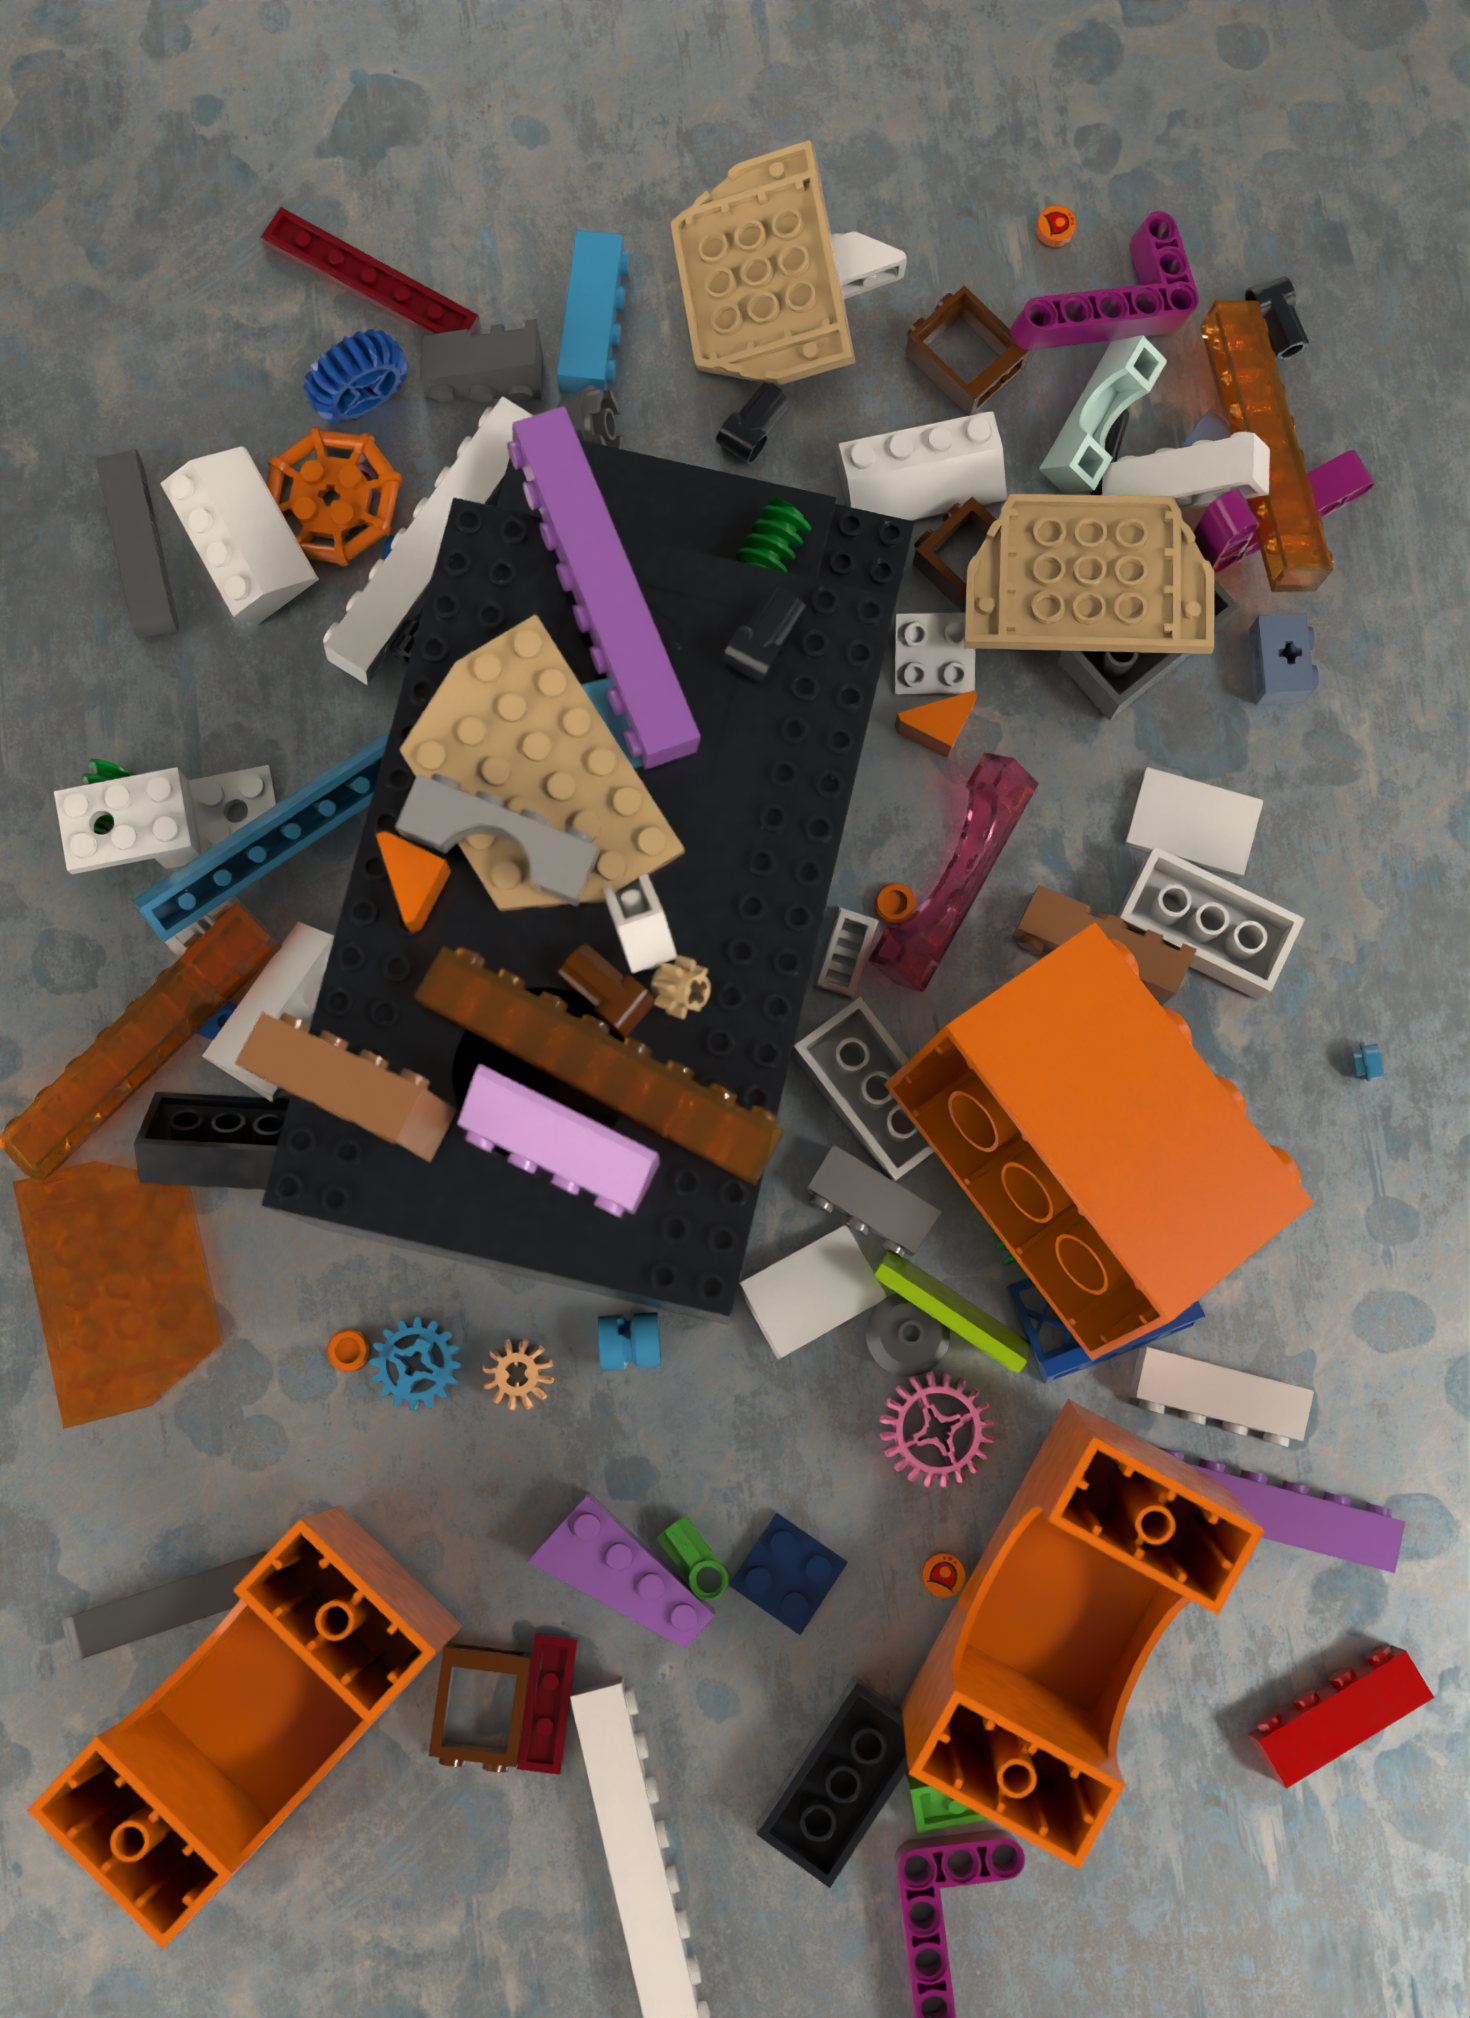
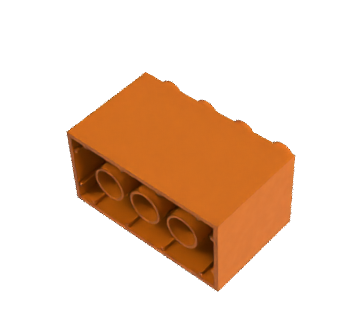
M1096 922L945 1025L884 1084L1091 1360L1173 1321L1314 1204L1300 1185L1301 1175L1294 1160L1284 1150L1269 1145L1245 1115L1246 1103L1238 1088L1228 1079L1213 1074L1192 1047V1034L1185 1020L1176 1011L1168 1007H1161L1138 977L1139 968L1132 952L1122 942L1108 938Z

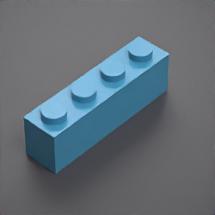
M576 230L557 369L560 393L575 394L589 385L605 391L607 390L608 383L614 384L616 359H611L612 347H619L621 323H616L617 311H624L626 287H621L620 285L622 275H629L631 257L630 251H624L622 234Z

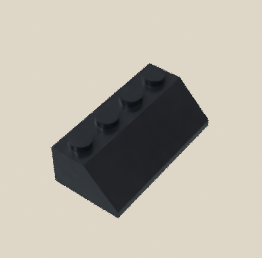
M155 1092L134 1141L139 1183L266 1190L290 1099L276 1098L274 1102H271L261 1097Z

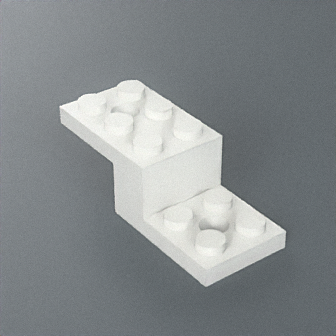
M270 765L188 780L179 768L175 767L54 791L66 868L71 874L152 858L158 861L165 869L184 866L278 804L273 771ZM237 803L247 805L248 814L243 821L238 823L228 821L227 812L232 805ZM103 815L113 816L114 826L112 830L104 835L96 834L94 831L95 821Z

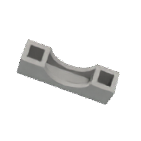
M433 773L431 779L420 774L417 775L396 825V829L402 837L442 853H446L457 842L471 835L491 833L506 837L516 843L530 861L531 883L534 890L578 907L599 856L598 846L592 844L593 837L572 827H567L565 833L547 826L549 820L546 817L531 810L522 809L519 815L502 808L504 801L489 793L478 791L476 796H472L458 790L460 786L458 782L444 775Z

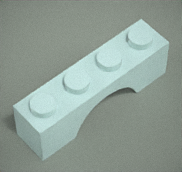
M1143 335L1115 340L1110 343L1039 468L1064 494L1095 490L1112 460V457L1105 451L1104 447L1106 436L1112 424L1130 404L1151 391L1167 362Z

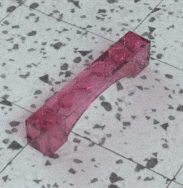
M983 753L965 786L969 790L966 817L958 844L944 874L931 894L909 918L895 928L891 926L886 927L869 957L868 962L895 984L924 993L1039 783L1013 757Z

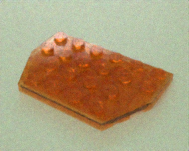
M98 1161L13 1182L63 1429L153 1406L162 1398L163 1394L182 1378L187 1377L197 1368L198 1364L207 1357H210L225 1344L190 1186L139 1183L138 1170Z

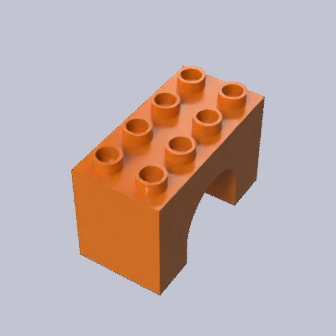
M1067 1399L901 1703L909 1774L1075 1868L1080 1869L1126 1785L1117 1764V1741L1129 1699L1151 1652L1172 1620L1191 1601L1219 1615L1265 1530L1223 1483L1076 1402Z
M340 1505L300 1518L234 1588L233 1591L241 1599L206 1640L135 1710L113 1727L97 1735L26 1810L162 1949L221 1891L463 1627Z

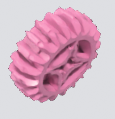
M932 1371L926 1372L925 1386H921L916 1376L910 1377L909 1383L913 1391L908 1393L903 1386L898 1385L895 1391L903 1399L900 1404L892 1399H887L885 1402L888 1408L896 1410L894 1417L888 1415L880 1416V1422L892 1424V1431L881 1432L879 1434L880 1439H893L895 1444L884 1450L885 1456L891 1457L899 1453L901 1458L895 1462L893 1468L899 1472L909 1464L911 1468L907 1474V1479L914 1482L921 1471L924 1473L923 1486L928 1488L933 1484L934 1475H938L939 1484L942 1488L949 1487L948 1474L950 1473L953 1474L954 1479L959 1484L964 1483L965 1476L961 1468L965 1466L968 1471L977 1474L979 1468L971 1461L972 1458L977 1456L985 1461L989 1458L987 1452L978 1449L980 1442L986 1444L994 1443V1437L982 1435V1427H993L995 1425L994 1420H981L979 1415L990 1409L989 1403L983 1402L976 1406L973 1404V1401L980 1394L978 1388L971 1389L966 1395L962 1393L967 1383L965 1378H959L954 1387H950L951 1374L949 1372L942 1373L940 1384H936ZM928 1394H946L958 1401L964 1409L944 1416L931 1403ZM916 1401L922 1418L921 1425L916 1431L903 1438L904 1417L910 1406ZM931 1417H934L937 1422L941 1423L956 1420L947 1425V1432H943L946 1434L942 1439L943 1442H940L934 1436H924L918 1439V1437L927 1433V1427H931L928 1425ZM970 1421L969 1442L965 1450L957 1458L952 1441L953 1434L958 1428ZM924 1444H932L937 1448L939 1454L942 1455L946 1464H924L917 1460L909 1450Z

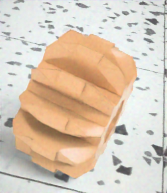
M526 1338L521 1339L518 1353H516L512 1340H505L504 1348L507 1355L504 1356L500 1351L492 1349L489 1354L499 1362L498 1365L485 1364L482 1368L483 1372L495 1373L496 1378L483 1383L484 1389H493L497 1386L500 1388L492 1401L499 1404L509 1394L507 1405L508 1410L511 1411L516 1410L519 1396H521L523 1405L527 1410L533 1408L531 1392L539 1399L545 1400L548 1394L538 1386L539 1383L554 1384L555 1381L554 1377L545 1376L541 1373V1370L554 1365L553 1360L547 1359L540 1363L537 1362L545 1348L542 1345H538L528 1355L530 1343L529 1339ZM522 1362L528 1367L524 1373L528 1381L524 1385L522 1382H516L515 1386L510 1382L513 1374L509 1369L513 1364L516 1367H521Z

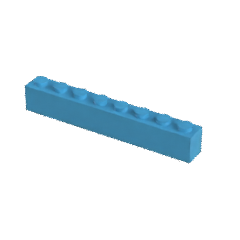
M390 730L133 899V903L156 935L163 942L167 941L370 805Z

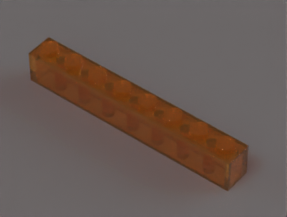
M1215 300L1201 323L1200 329L1229 436L1237 432L1255 433L1270 448L1269 495L1248 498L1246 500L1260 523L1255 533L1271 592L1316 591L1334 569L1333 555L1328 550L1323 532V520L1318 514L1314 500V488L1308 479L1304 465V453L1299 447L1295 433V421L1293 416L1290 415L1285 397V386L1280 380L1276 365V354L1271 348L1267 334V322L1262 316L1258 301Z
M237 902L230 909L220 913L214 925L201 938L192 941L185 949V953L171 967L164 969L158 974L155 983L142 996L132 1000L125 1008V1012L111 1026L104 1028L98 1033L95 1042L81 1056L72 1059L66 1065L65 1071L51 1085L46 1086L37 1093L34 1102L21 1115L12 1118L6 1124L4 1131L0 1134V1147L25 1175L45 1182L283 946L253 915Z
M444 946L442 947L415 994V998L421 1005L756 1186L783 1137L784 1130L776 1126L779 1118L757 1106H754L751 1112L734 1103L737 1096L715 1083H711L708 1089L691 1080L694 1076L691 1070L675 1061L669 1060L667 1065L664 1066L649 1057L652 1052L650 1048L630 1037H627L624 1043L607 1035L610 1028L592 1016L585 1014L582 1020H579L566 1013L565 1010L568 1005L547 992H542L540 998L523 989L526 982L504 969H501L498 975L481 967L485 960L472 951L460 946L455 953Z

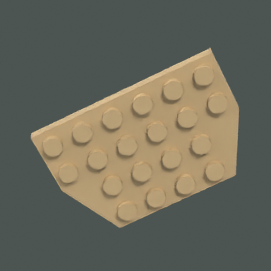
M811 140L735 164L726 172L728 177L710 193L706 190L695 200L691 208L683 210L670 222L695 365L700 371L783 385L856 363L815 148Z
M1010 494L1001 508L999 517L988 530L986 539L976 556H973L967 566L964 648L1212 654L1214 649V570L1209 561H1205L1195 543L1196 537L1190 526L1183 521L1182 512L1174 497Z
M536 614L455 662L400 748L401 754L416 777L420 774L431 779L433 773H438L460 784L458 790L472 796H476L478 791L486 792L503 800L504 805L502 808L519 815L522 809L531 810L546 817L549 820L547 824L549 827L564 833L567 827H572L593 837L592 844L598 846L599 856L579 903L605 902L606 898L602 888L611 885L614 894H617L638 881V875L644 873L649 875L685 853L682 844ZM481 833L468 836L457 842L499 911L569 904L533 889L530 861L524 851L510 839L497 834Z

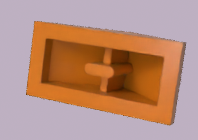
M975 690L899 712L895 722L897 733L948 758L977 700Z
M386 831L376 834L404 923L411 933L419 931L447 881L451 870L445 860Z

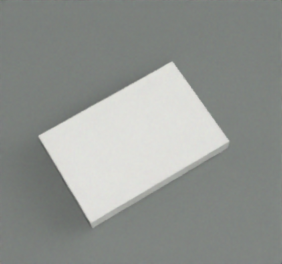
M1146 767L1143 772L1124 846L1145 852H1150L1156 846L1195 866L1241 879L1245 874L1264 800Z
M847 1224L738 1284L742 1296L777 1359H781L887 1297Z

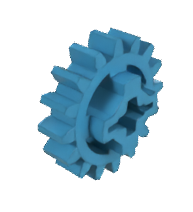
M415 1317L413 1327H409L408 1323L401 1319L398 1321L399 1331L397 1333L389 1328L383 1330L385 1337L388 1339L385 1344L376 1342L373 1344V1347L381 1353L379 1358L369 1360L370 1365L379 1367V1373L372 1376L371 1381H383L385 1386L381 1389L379 1395L386 1397L393 1393L395 1395L393 1406L400 1407L405 1399L409 1400L410 1410H417L420 1400H423L428 1408L435 1407L434 1396L437 1394L439 1397L447 1399L450 1396L445 1388L447 1383L458 1385L460 1382L452 1375L453 1369L463 1368L462 1362L454 1361L453 1355L462 1350L461 1346H449L447 1342L451 1339L453 1333L447 1330L438 1334L439 1322L433 1320L427 1328H424L422 1317ZM420 1335L415 1344L410 1347L402 1348L397 1346L402 1339L408 1336ZM435 1343H437L442 1351L444 1367L436 1362L433 1353L436 1347ZM421 1353V1362L426 1364V1367L433 1370V1372L415 1371L411 1374L412 1366L407 1363V1360L401 1358L400 1355L417 1357ZM389 1361L395 1363L399 1373L396 1383L390 1374ZM430 1379L437 1382L426 1391L412 1393L420 1381Z

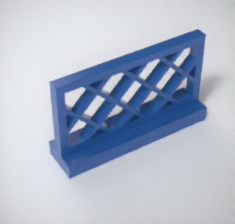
M1030 1278L1006 1287L1039 1365L1038 1370L1044 1384L1196 1326L1205 1318L1199 1301H1196L1170 1323L1091 1360L1077 1341L1067 1344L1072 1334L1065 1324L1046 1316L1050 1307L1048 1302H1046L1042 1314L1024 1306L1019 1292L1032 1287L1037 1288ZM1029 1317L1039 1321L1035 1330ZM1043 1323L1066 1332L1061 1347L1044 1353L1037 1337Z

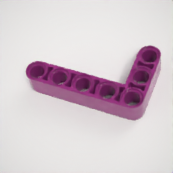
M1162 211L1152 212L1132 236L1129 247L1140 286L1032 298L1025 304L1012 323L1010 333L1014 343L1025 350H1037L1120 340L1141 335L1145 337L1177 332L1198 307L1199 296L1174 219Z
M1350 450L1269 492V495H1264L1248 504L1239 489H1233L1215 499L1206 508L1193 531L1196 537L1195 543L1205 561L1208 560L1211 564L1214 574L1356 500L1372 489L1375 481L1356 451Z
M1002 1829L913 1839L902 1843L898 1847L894 1857L913 2018H956L940 1888L1004 1881L1017 1877L1025 1865V1855L1012 1833ZM1002 1844L1012 1846L1013 1855L1007 1863L997 1864L992 1861V1853L997 1846ZM965 1850L970 1853V1860L964 1868L953 1869L948 1866V1859L954 1851ZM914 1855H920L927 1860L925 1869L917 1875H911L904 1870L906 1860ZM918 1902H927L933 1906L931 1915L922 1921L911 1918L910 1911L912 1907ZM929 1948L937 1951L938 1958L933 1965L922 1967L916 1963V1957L921 1950ZM934 1995L944 1999V2004L938 2012L927 2013L921 2009L927 1997Z

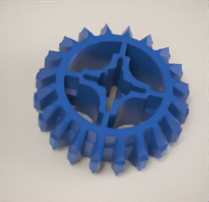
M369 329L364 334L361 331H357L354 336L350 338L344 336L340 343L332 344L331 349L325 353H320L319 361L311 364V371L304 377L306 382L303 388L310 405L316 413H319L322 419H326L329 423L338 422L343 424L349 419L356 421L359 416L368 414L375 408L380 407L384 401L390 400L391 394L399 391L401 388L400 383L406 379L405 373L409 366L406 363L407 359L403 355V350L397 341H394L384 330L375 331L374 329Z

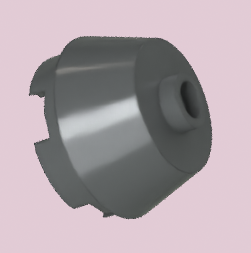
M589 385L559 402L557 408L565 406L578 440L623 449L624 436H616V421L614 415L621 414L616 397L611 390L603 391V389H596L594 386Z
M895 1293L884 1298L871 1312L866 1326V1341L871 1355L882 1368L895 1375L912 1377L929 1372L941 1362L949 1346L950 1328L900 1294Z

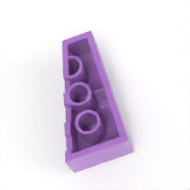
M591 1493L585 1496L527 1561L685 1649L715 1616V1609L704 1599L698 1598L692 1592L691 1587Z

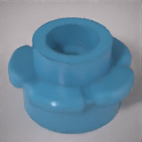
M1361 1042V1051L1352 1052L1357 1076L1365 1075L1366 1081L1370 1082L1371 1078L1383 1076L1378 1044L1365 1046L1364 1042Z

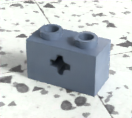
M1307 613L1258 615L1249 628L1256 705L1304 703L1313 693L1314 689L1317 688L1319 679L1318 668L1316 665H1312L1311 651L1314 647V630L1312 627H1308Z

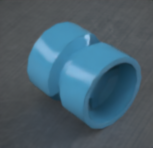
M658 1312L636 1313L631 1320L627 1321L623 1315L598 1316L601 1371L626 1369L627 1365L631 1362L637 1368L661 1367Z

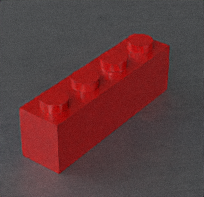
M1387 1644L1381 1645L1371 1650L1365 1656L1367 1659L1365 1663L1355 1669L1346 1667L1335 1672L1329 1678L1331 1682L1329 1685L1317 1692L1315 1689H1310L1299 1694L1292 1701L1293 1707L1281 1714L1278 1711L1271 1712L1256 1722L1257 1729L1248 1735L1276 1782L1286 1789L1435 1698L1406 1650L1394 1645L1391 1647Z

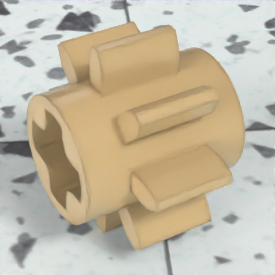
M678 955L674 965L662 962L661 967L654 973L651 983L652 992L656 997L654 1005L666 1009L667 1014L682 1019L687 1014V1008L699 1012L710 995V983L707 977H705L708 970L696 966L695 960Z

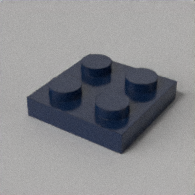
M776 1512L732 1578L729 1586L798 1635H801L848 1561Z

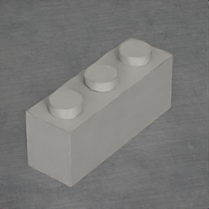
M836 1145L832 1146L806 1189L808 1193L812 1194L809 1201L829 1214H831L833 1209H836L846 1215L848 1219L845 1223L849 1227L867 1236L869 1231L884 1239L881 1246L900 1258H903L905 1253L910 1256H914L942 1212Z

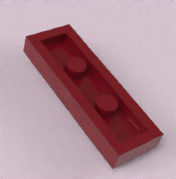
M535 1633L517 1764L518 1770L560 1775L562 1772L571 1702L570 1696L572 1694L579 1640L577 1637Z

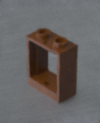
M964 285L954 295L951 293L946 294L936 305L935 312L926 320L920 318L910 327L907 332L908 339L905 354L970 416L1025 368L1030 350L1018 347L1011 337L1010 329ZM959 317L1000 355L968 385L928 347Z
M973 497L962 506L959 503L953 505L943 516L942 521L944 523L934 532L928 529L919 537L914 544L916 550L912 563L963 613L966 610V583L934 552L967 521L986 537L988 530L996 519Z
M452 1642L445 1645L443 1648L428 1756L439 1757V1764L450 1767H464L465 1761L483 1763L482 1769L490 1772L504 1773L508 1772L509 1766L516 1767L519 1757L532 1652ZM455 1667L517 1675L507 1749L444 1742Z

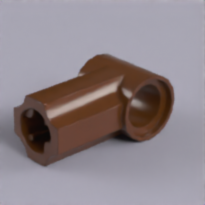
M587 943L576 949L558 972L559 976L595 1007L593 1010L624 1038L655 1006V998L640 983L628 974L623 976Z

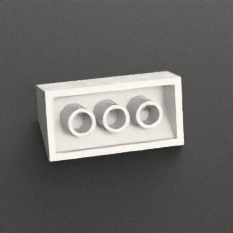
M993 411L838 443L836 466L846 506L920 522L943 517L953 505L959 503L962 506L971 497L977 500L984 508L1004 504L1007 500L1003 446Z
M240 446L190 460L160 483L233 617L260 624L319 580L245 447Z
M298 921L202 1056L266 1099L274 1102L282 1091L281 1088L253 1075L234 1063L262 1012L277 1019H280L282 1013L285 1012L302 1020L310 1027L334 936Z

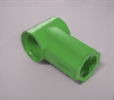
M687 1515L656 1537L689 1583L692 1592L698 1598L714 1600L726 1591L729 1584V1573L726 1566L719 1561ZM713 1567L719 1571L722 1582L718 1590L707 1592L699 1586L698 1574L702 1568Z

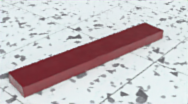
M282 207L279 208L260 237L263 245L427 335L468 329L471 336L480 322L478 314Z

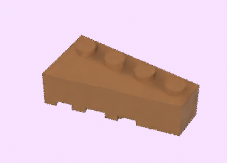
M1038 885L1012 937L1020 940L1019 945L1022 948L1035 954H1041L1042 951L1049 954L1096 922L1108 938L1122 942L1132 952L1139 968L1138 977L1161 1006L1177 993L1197 951L1196 948L1182 944L1180 951L1167 946L1162 941L1164 935L1149 929L1146 932H1132L1128 930V925L1124 922V919L1105 913H1098L1097 917L1089 914L1091 908L1087 904Z
M264 1012L261 1013L234 1064L310 1103H316L317 1106L348 1122L354 1121L356 1122L355 1124L374 1133L376 1136L393 1144L396 1142L415 1155L431 1162L457 1110L426 1090L429 1084L428 1080L404 1068L399 1076L385 1070L389 1062L363 1049L359 1057L345 1051L349 1045L347 1042L326 1031H322L319 1038L306 1033L309 1025L290 1014L283 1012L280 1019H277Z

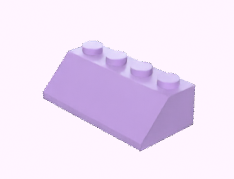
M479 1065L458 1121V1124L468 1131L465 1137L466 1141L488 1152H491L494 1145L511 1153L508 1159L510 1163L534 1174L537 1166L554 1174L551 1183L577 1196L580 1188L598 1196L594 1205L615 1216L620 1217L623 1210L635 1214L660 1164L658 1153L482 1065Z

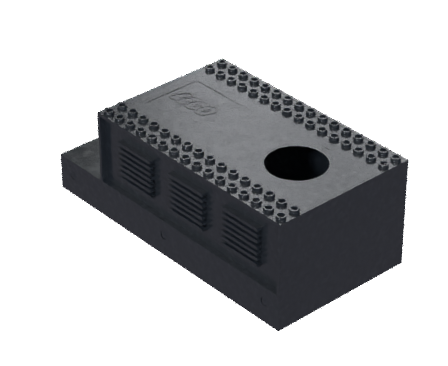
M579 440L700 734L697 752L644 770L643 766L633 769L685 849L684 854L649 874L648 877L664 912L676 954L695 960L696 966L708 970L705 977H707L710 983L709 998L705 1005L700 1008L699 1012L687 1008V1014L684 1019L667 1014L666 1009L654 1006L625 1038L605 1023L593 1010L595 1007L567 984L558 973L569 956L576 949L587 943L623 976L625 974L631 976L656 999L652 992L651 983L653 975L659 967L644 969L635 973L631 972L606 901L597 903L582 902L579 903L578 907L572 904H560L554 907H527L521 910L499 911L458 843L452 846L446 853H442L402 837L396 829L399 817L416 780V776L401 754L400 748L455 662L536 614L580 685L607 679L606 673L598 674L593 664L590 647H593L594 644L589 632L582 633L576 622L573 606L577 605L573 592L572 590L565 592L561 585L556 565L561 562L556 550L549 551L544 543L540 530V524L544 523L539 508L532 510L527 501L523 484L528 481L522 468L516 470L511 458H509L496 507L453 497L308 1031L309 1034L319 1038L322 1031H326L349 1044L345 1051L359 1057L362 1049L379 1056L389 1062L385 1070L399 1076L404 1068L429 1081L426 1090L457 1111L431 1162L396 1142L393 1144L376 1136L374 1133L355 1124L356 1122L354 1121L348 1122L317 1106L314 1102L310 1103L291 1094L261 1206L324 1230L729 1325L915 521L836 504V497ZM770 496L782 499L795 507L812 528L808 534L796 531V534L802 538L804 543L801 547L788 545V548L795 554L793 561L780 559V562L787 568V572L736 561L735 557L739 549L745 548L743 541L747 535L753 534L752 526L755 521L761 520L760 512L763 507L769 506L768 499ZM771 586L783 587L796 594L806 607L793 632L783 645L784 650L776 668L766 683L762 685L724 663L722 659L736 631L742 625L747 626ZM384 831L445 860L451 870L421 930L413 933L410 932L404 923L376 834ZM675 959L667 961L665 963L674 965ZM479 1065L658 1153L660 1164L635 1214L623 1210L620 1217L615 1216L594 1205L598 1196L580 1188L577 1196L551 1183L554 1174L538 1166L534 1174L510 1163L508 1161L511 1155L510 1152L494 1145L491 1152H488L466 1141L465 1137L468 1131L464 1130L458 1124Z

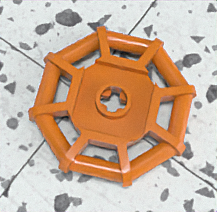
M319 426L311 428L310 434L279 456H271L267 462L270 468L266 485L283 516L295 515L303 526L298 536L295 537L309 560L339 563L340 567L348 566L351 559L382 537H389L393 532L391 523L398 489L403 484L402 476L394 471L374 443V437L367 432L358 435L321 430ZM327 447L354 451L349 459L329 457ZM316 450L317 459L306 461L301 466L299 472L290 468ZM365 459L368 460L378 474V479L367 481L358 468ZM284 477L293 481L288 502L279 504ZM335 490L340 495V499L333 500L331 506H326L325 500L322 499L328 491ZM381 493L377 516L370 515L373 494ZM364 524L369 526L346 543L345 537L350 535V529L356 525L358 527ZM314 537L334 539L335 544L333 547L311 544L310 542Z

